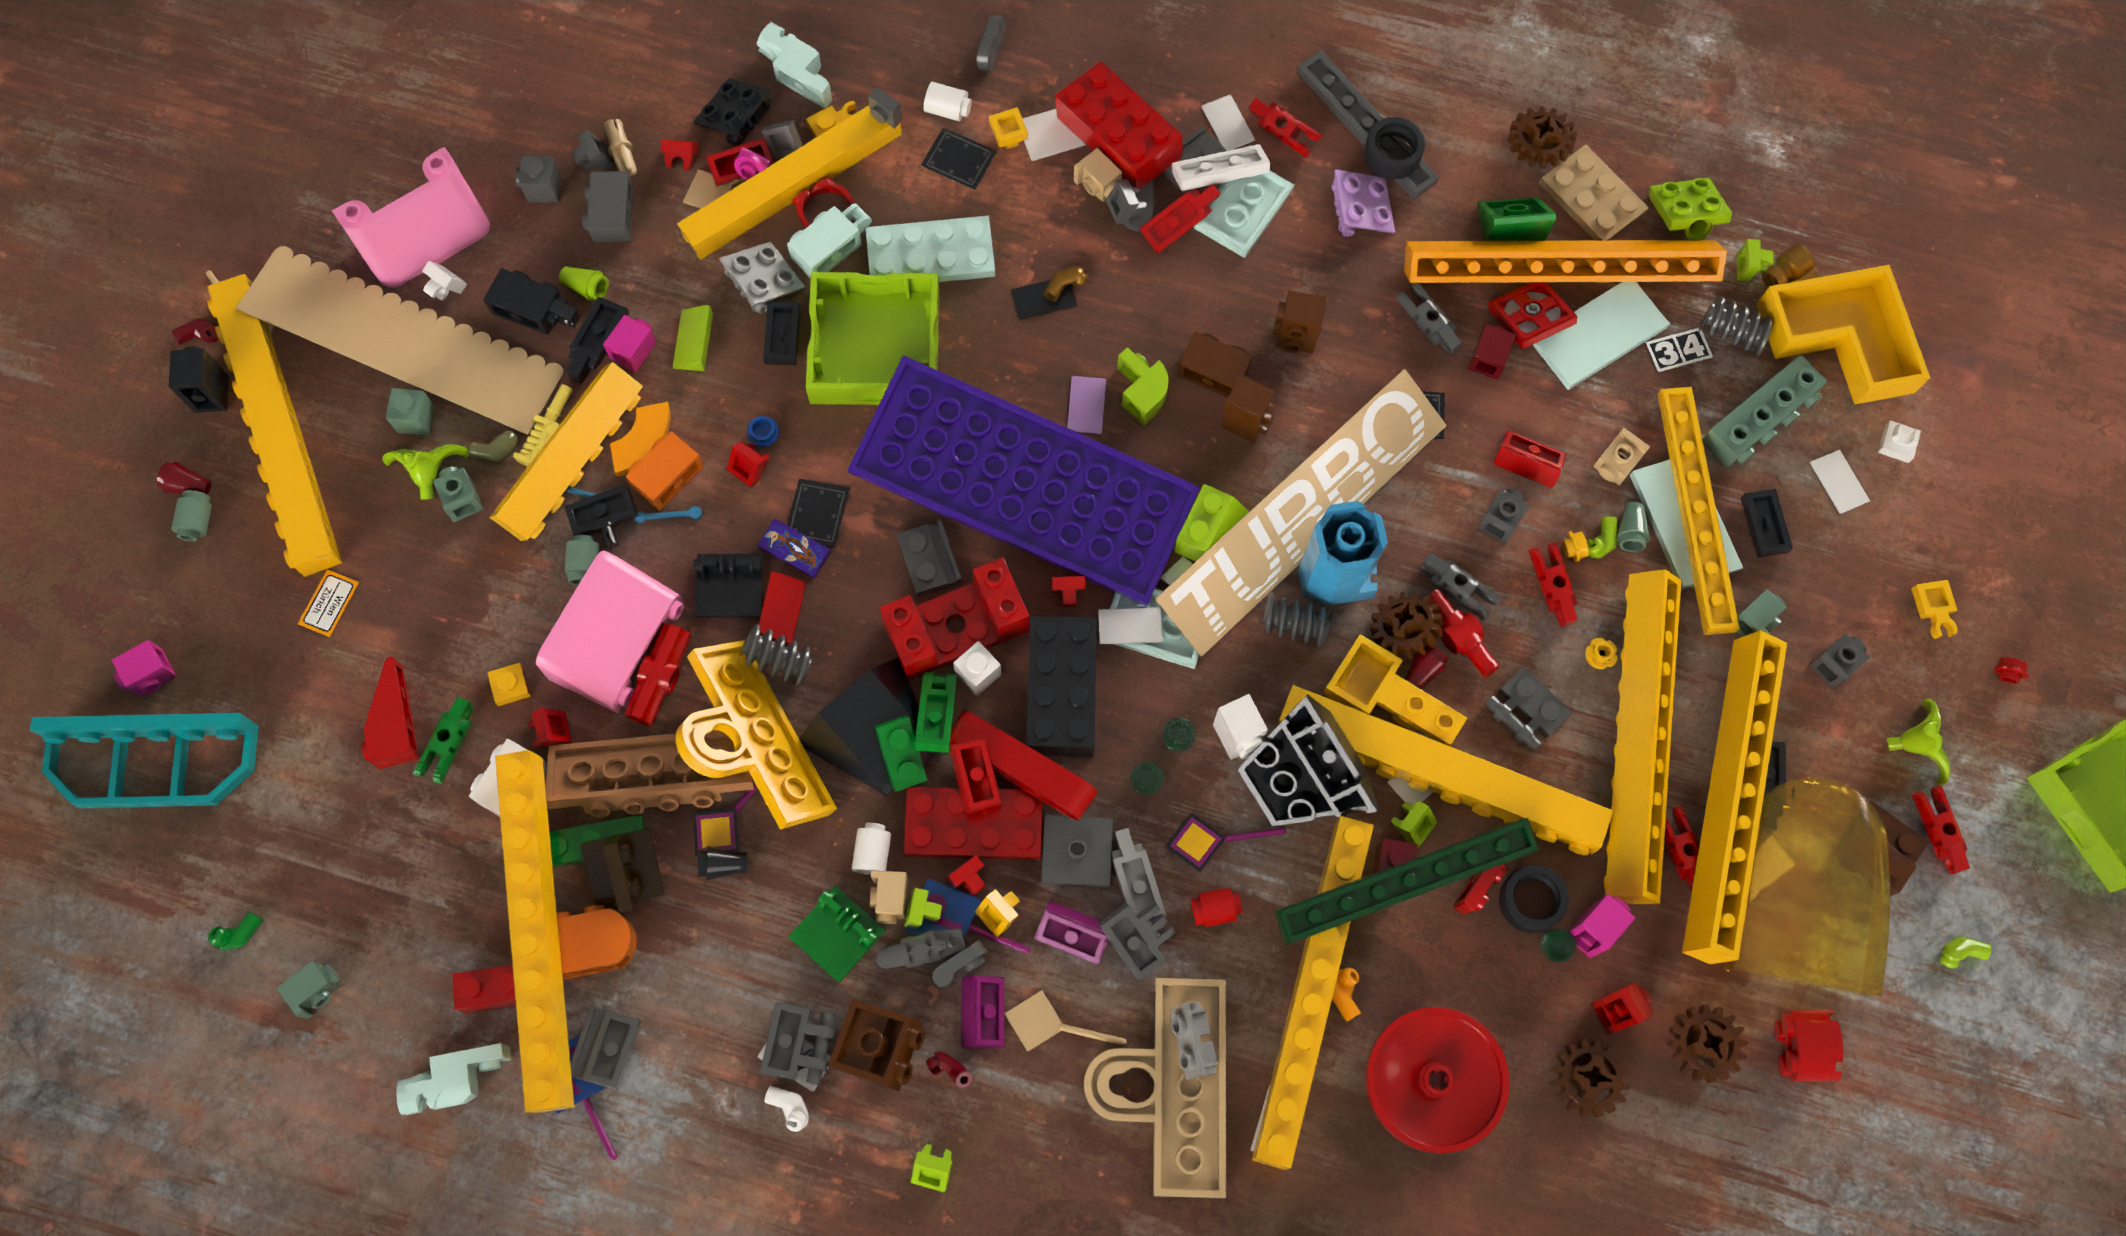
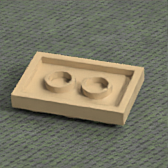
M1586 144L1569 156L1565 162L1563 161L1544 175L1539 182V185L1594 241L1614 239L1645 215L1649 209Z

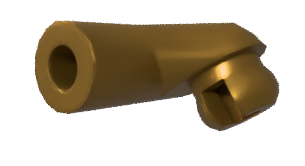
M1076 265L1057 271L1043 294L1047 299L1057 301L1065 286L1073 283L1075 287H1082L1087 283L1088 275L1082 267Z

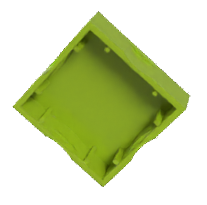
M811 272L809 314L812 331L807 349L806 392L810 404L879 405L903 355L938 370L940 293L938 273H891L874 276L855 272Z
M2126 717L2026 777L2110 893L2126 888Z

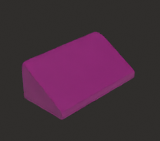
M1049 901L1034 938L1097 965L1108 942L1107 936L1098 925L1100 920L1053 901Z
M972 975L962 978V1048H1004V977Z

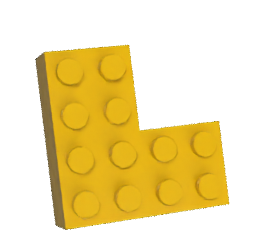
M1890 265L1769 286L1756 303L1762 320L1767 316L1773 319L1772 331L1768 340L1775 359L1835 348L1854 405L1914 394L1930 379Z

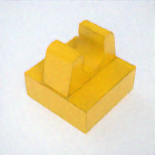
M1018 107L989 116V124L999 148L1005 146L1006 149L1018 146L1020 141L1028 139V131Z
M995 889L985 897L974 912L992 933L998 937L1017 918L1018 914L1014 911V907L1020 903V900L1012 891L1002 897Z

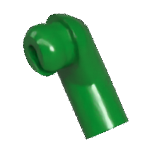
M248 911L237 927L223 929L217 926L211 929L208 934V941L219 950L243 947L251 939L263 922V919Z

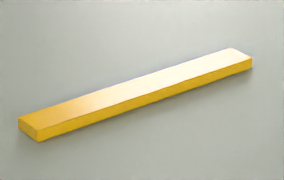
M1692 387L1660 389L1657 395L1703 634L1735 633L1740 627Z

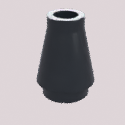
M707 846V849H698V877H707V880L738 873H747V852H736Z

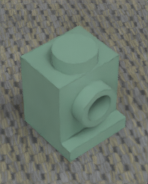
M457 467L445 468L439 473V478L433 480L443 504V509L453 522L484 510L471 477L464 467L460 469Z
M1766 589L1737 616L1740 627L1737 632L1742 636L1760 630L1769 634L1782 622L1778 615L1787 608L1785 602L1778 595L1772 594Z
M311 961L276 989L296 1016L308 1020L314 1016L310 1009L319 1008L332 998L331 993L339 988L337 983L340 981V977L330 965L326 964L324 966Z

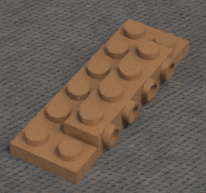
M712 730L709 734L704 735L705 743L710 748L735 752L733 741L724 732ZM676 734L549 745L545 790L547 809L582 806L585 814L590 813L593 817L603 818L607 817L610 811L624 810L628 814L635 815L644 812L645 808L659 807L664 811H674L681 804L693 803L696 807L707 808L712 806L714 801H722V793L754 790V780L749 771L721 778H711L699 774L689 767L680 756L676 746Z

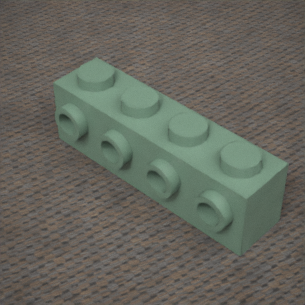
M1802 355L1798 356L1712 427L1702 439L1703 444L1727 468L1736 461L1743 464L1756 452L1753 448L1759 442L1766 445L1779 433L1776 430L1779 425L1783 424L1787 427L1801 415L1798 410L1803 405L1808 409L1823 396L1819 391L1828 381Z

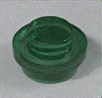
M1172 719L1163 729V741L1173 751H1186L1195 742V727L1186 719Z
M1142 762L1135 766L1131 772V786L1140 795H1154L1163 786L1164 774L1158 765L1152 762Z
M1551 929L1542 936L1541 949L1551 961L1565 962L1576 951V939L1567 930Z

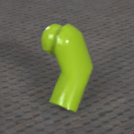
M1607 516L1601 518V534L1593 540L1591 538L1587 540L1589 557L1603 558L1617 547L1616 517Z
M1957 936L1942 947L1941 951L1943 954L1940 956V962L1944 966L1954 969L1960 965V960H1964L1968 956L1986 961L1991 955L1992 946L1982 941Z

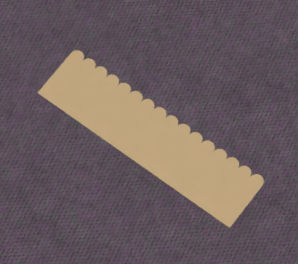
M281 246L274 250L236 307V309L527 435L535 423L533 420L534 416L540 415L563 375V368L558 363H549L545 366L543 357L532 355L527 358V352L523 348L514 347L509 350L508 343L501 339L494 340L491 343V337L486 332H477L473 335V329L468 324H459L455 327V321L451 317L442 316L437 319V314L433 309L425 308L419 311L418 304L410 300L401 304V298L396 293H387L383 296V290L379 286L370 285L365 288V283L361 278L353 277L347 280L346 273L339 269L329 273V267L324 262H315L311 265L309 256L298 254L293 257V251L286 246Z

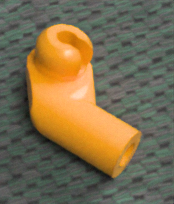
M1351 967L1339 970L1332 997L1333 1002L1346 1022L1361 1013L1351 998L1355 984L1359 982L1358 972Z

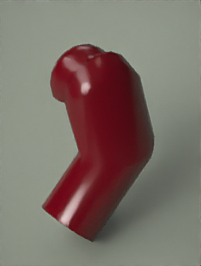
M197 318L172 330L174 338L180 345L193 338L207 343H214L219 340L215 327L218 325L201 318Z
M944 1051L934 1052V1056L926 1060V1065L932 1075L937 1076L942 1071H945L961 1089L967 1088L972 1083L970 1072L963 1064Z

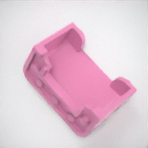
M445 147L430 154L424 160L422 169L428 179L427 183L380 210L372 213L364 202L358 200L346 202L332 210L379 283L384 287L397 288L424 273L422 270L428 261L439 264L481 240L490 230V223L485 212Z
M603 550L593 560L543 643L536 659V665L548 680L618 714L622 707L628 706L634 693V689L631 688L632 681L630 677L660 625L662 623L669 624L672 620L677 621L684 609V600L675 591L617 556Z

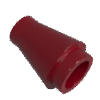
M175 461L173 463H163L158 472L156 484L158 487L163 488L164 492L182 494L183 491L191 490L208 495L211 490L212 480L202 477Z
M1427 645L1424 647L1425 655L1417 653L1405 677L1406 681L1419 689H1423L1446 669L1445 664L1449 659L1436 647L1433 648Z

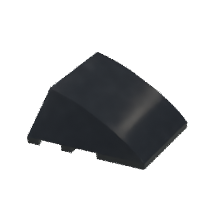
M895 658L867 671L819 711L799 738L804 749L821 757L827 763L833 764L849 773L855 779L885 796H888L894 790L874 726L906 715L910 719L914 736L916 737L919 706L899 659ZM919 751L923 765L938 752Z
M1308 694L1237 769L1272 826L1313 821L1314 818L1333 815L1340 817L1346 816L1348 813L1362 811L1367 813L1378 812V806L1366 768L1331 711Z

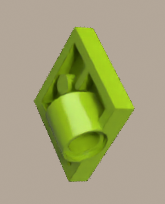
M1696 178L1689 181L1666 182L1650 186L1648 197L1669 231L1682 229L1689 240H1702L1711 233L1713 225L1730 223L1732 211L1710 178Z

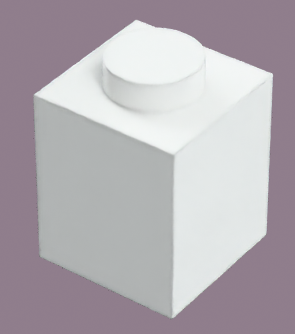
M979 641L953 662L954 672L957 673V677L976 697L1001 677V664Z

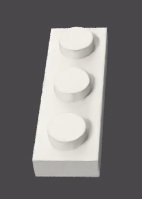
M1260 144L1172 163V174L1181 191L1194 190L1199 187L1270 172V161Z

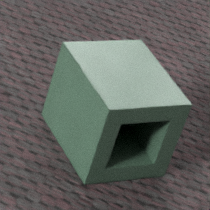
M392 388L386 419L397 433L429 436L435 406L424 391Z

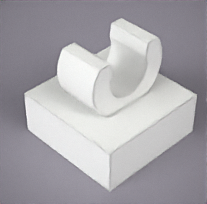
M428 261L422 272L432 278L427 282L423 291L433 298L437 297L441 301L447 297L449 290L461 294L467 286L466 282L446 267Z
M1890 420L1884 427L1878 453L1909 463L1914 459L1921 431Z

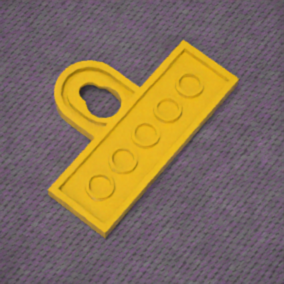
M745 640L693 649L687 658L714 708L692 713L678 727L675 738L676 746L686 764L699 774L711 778H721L749 771L780 829L830 816L837 807L764 674L758 671L756 660L748 667L746 666V655L743 654L738 659ZM712 730L724 732L733 741L735 752L710 748L705 743L704 735L709 734Z

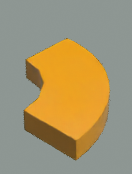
M668 401L636 408V420L631 430L622 439L610 443L614 471L617 477L628 474L631 465L639 459L642 460L651 451L655 441L668 434L671 421Z

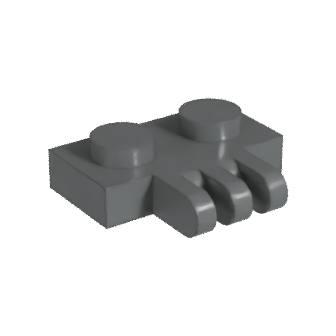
M1124 903L1098 923L1138 981L1167 961L1158 946L1175 933L1171 925L1158 931L1168 921L1164 914H1160L1151 920L1160 911L1156 903L1149 905L1137 915H1135L1127 903Z

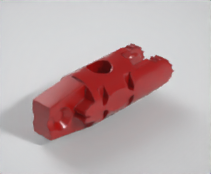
M1254 98L1248 107L1254 115L1260 118L1257 125L1305 158L1311 152L1304 144L1295 140L1299 133H1304L1309 139L1319 142L1323 136L1273 101L1268 106ZM1282 123H1287L1285 127L1279 128Z
M1557 542L1547 546L1552 564L1550 568H1546L1539 548L1528 549L1549 612L1554 611L1560 627L1574 624L1578 620L1574 606L1578 603Z
M1938 785L1932 787L1930 791L1931 799H1933L1938 815L1934 814L1925 793L1922 791L1912 793V799L1938 860L1942 859L1949 874H1956L1970 869L1965 851H1968L1943 787Z
M1679 805L1672 809V813L1680 835L1675 836L1666 817L1664 843L1667 846L1668 853L1681 881L1686 879L1692 891L1700 845L1694 836V831L1682 805Z

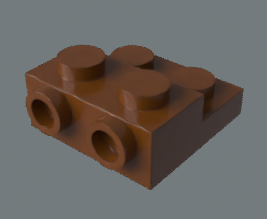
M1869 801L1864 805L1831 856L1839 861V865L1845 871L1857 874L1866 880L1868 886L1873 891L1890 897L1901 892L1916 869L1917 865L1915 863L1929 841L1876 803Z
M852 999L828 1067L862 1078L871 1083L900 1091L901 1085H906L911 1079L913 1067L909 1063L914 1050H919L923 1045L925 1032L922 1030L924 1023L913 1017Z

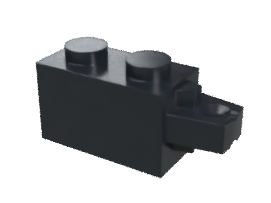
M500 268L483 299L491 314L545 335L549 334L557 322L575 328L580 319L577 309L567 305L568 301L560 296L556 286L547 281L539 283L531 280L525 273L518 270L511 272Z

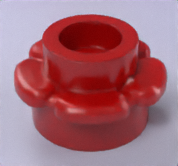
M2002 657L1994 668V672L1999 674L1998 679L2006 683L2019 684L2021 678L2027 679L2029 677V673L2026 672L2028 664L2020 659Z

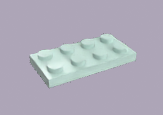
M989 216L865 227L870 275L938 273L939 282L995 277Z

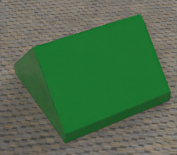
M1539 197L1480 201L1477 206L1483 241H1545L1556 220V213Z

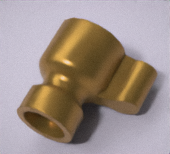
M1794 244L1777 258L1776 266L1769 267L1761 275L1762 281L1768 288L1769 286L1788 283V280L1796 282L1821 276L1814 270L1815 262L1811 253L1799 244Z

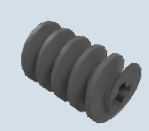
M1719 296L1709 306L1702 319L1699 331L1708 324L1710 325V336H1713L1718 330H1722V341L1733 335V346H1736L1741 340H1745L1744 350L1748 351L1753 345H1756V356H1759L1770 337L1772 317L1767 316L1760 322V312L1755 311L1748 317V307L1743 306L1736 312L1737 302L1731 301L1724 307L1725 297Z
M1270 592L1261 624H1265V634L1267 635L1271 633L1274 627H1277L1278 638H1282L1287 630L1290 631L1291 641L1293 642L1296 641L1300 634H1303L1304 645H1308L1314 637L1316 638L1317 648L1320 649L1327 639L1334 610L1326 617L1325 607L1320 606L1314 614L1313 604L1309 602L1303 610H1300V600L1297 599L1288 607L1286 596H1282L1276 604L1274 593Z
M755 624L746 637L738 659L743 654L746 655V666L748 667L755 660H758V671L760 672L770 665L771 677H774L782 670L783 682L785 683L792 676H796L795 687L799 688L812 662L813 655L810 657V647L805 645L797 652L798 643L796 640H792L785 647L784 635L781 634L775 641H772L773 631L768 629L760 636V625Z

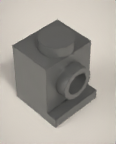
M1500 489L1477 529L1506 545L1529 504L1524 502L1525 497L1520 492L1513 489H1508L1506 492Z
M1845 633L1812 661L1809 666L1831 689H1834L1850 677L1870 657L1865 653L1867 650L1866 646L1859 638L1849 637Z

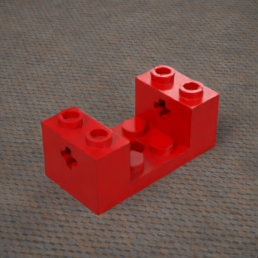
M1003 557L973 569V583L915 606L911 595L879 607L883 625L908 681L922 676L924 671L932 672L955 662L978 641L988 649L1030 632L1028 611ZM953 618L962 619L966 624L965 628L959 633L950 632L946 627L947 623Z

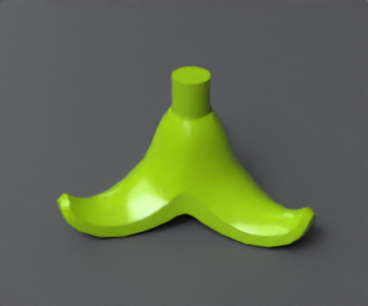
M447 444L430 452H417L408 449L389 451L385 453L382 460L388 466L394 461L401 462L411 479L419 487L421 500L434 498L432 485H434L433 480L437 478L441 463L452 455L457 454L468 458L470 455L469 450L464 446Z
M1927 698L1921 702V706L1927 710L1928 714L1925 720L1917 726L1908 729L1899 737L1887 738L1889 751L1904 749V751L1924 755L1933 760L1939 770L1936 783L1942 786L1949 781L1951 775L1950 762L1941 747L1943 737L1939 734L1941 717L1938 706L1932 699Z

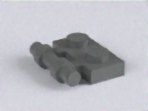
M1522 667L1498 691L1507 699L1504 704L1494 695L1485 703L1494 713L1492 717L1498 723L1502 721L1515 734L1513 738L1520 744L1524 743L1532 751L1542 743L1533 734L1536 729L1548 738L1572 714L1525 667ZM1514 708L1529 721L1527 725H1524L1511 712Z
M776 1002L760 1073L796 1080L800 1066L809 1068L806 1083L820 1085L822 1073L827 1071L829 1062L825 1060L829 1041L834 1040L836 1031L833 1028L835 1014L822 1012L819 1025L809 1023L811 1009ZM806 1035L816 1037L812 1057L802 1055Z

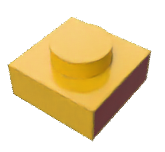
M520 662L487 672L493 697L498 706L531 697L524 667Z

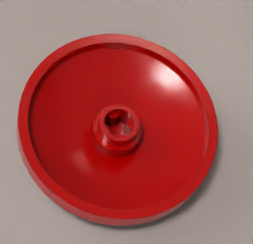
M1427 1007L1408 1012L1396 1018L1376 1038L1366 1064V1090L1374 1114L1393 1137L1407 1146L1420 1151L1452 1153L1474 1146L1488 1136L1496 1127L1508 1102L1510 1089L1509 1070L1500 1045L1489 1030L1480 1022L1454 1009Z

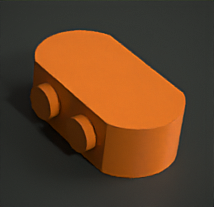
M594 905L584 908V913L571 915L570 912L557 913L563 980L622 969L632 960L637 947L636 932L632 924L617 911L610 908L605 909V905Z

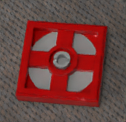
M1531 282L1488 302L1489 312L1508 332L1516 334L1514 340L1522 350L1577 324L1578 316L1547 282Z

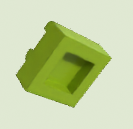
M1747 239L1736 253L1737 281L1750 282L1757 273H1763L1767 270L1768 265L1774 264V252L1761 249L1760 240Z
M1417 801L1416 804L1405 802L1401 806L1407 814L1405 819L1399 820L1393 817L1391 822L1395 829L1405 837L1407 843L1418 845L1417 848L1419 849L1438 822L1428 805Z
M914 888L910 892L903 926L917 929L922 925V920L937 922V919H940L942 905L927 901L928 890Z
M926 1144L922 1151L917 1153L911 1183L945 1193L953 1162L951 1161L952 1153L946 1149L942 1158L930 1155L932 1145Z

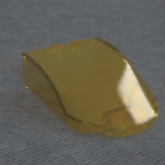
M1801 778L1779 785L1763 797L1739 959L1725 962L1724 971H1745L1857 992L1863 997H1882L1890 923L1889 848L1883 822L1873 806L1861 794L1842 783L1824 778Z

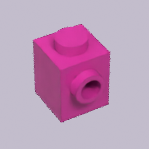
M624 315L603 346L610 359L636 373L657 342L653 335L652 327L646 321L640 318L634 320Z
M149 639L111 660L116 669L113 676L117 684L123 690L128 689L138 696L151 694L157 691L161 684L176 677L163 649Z

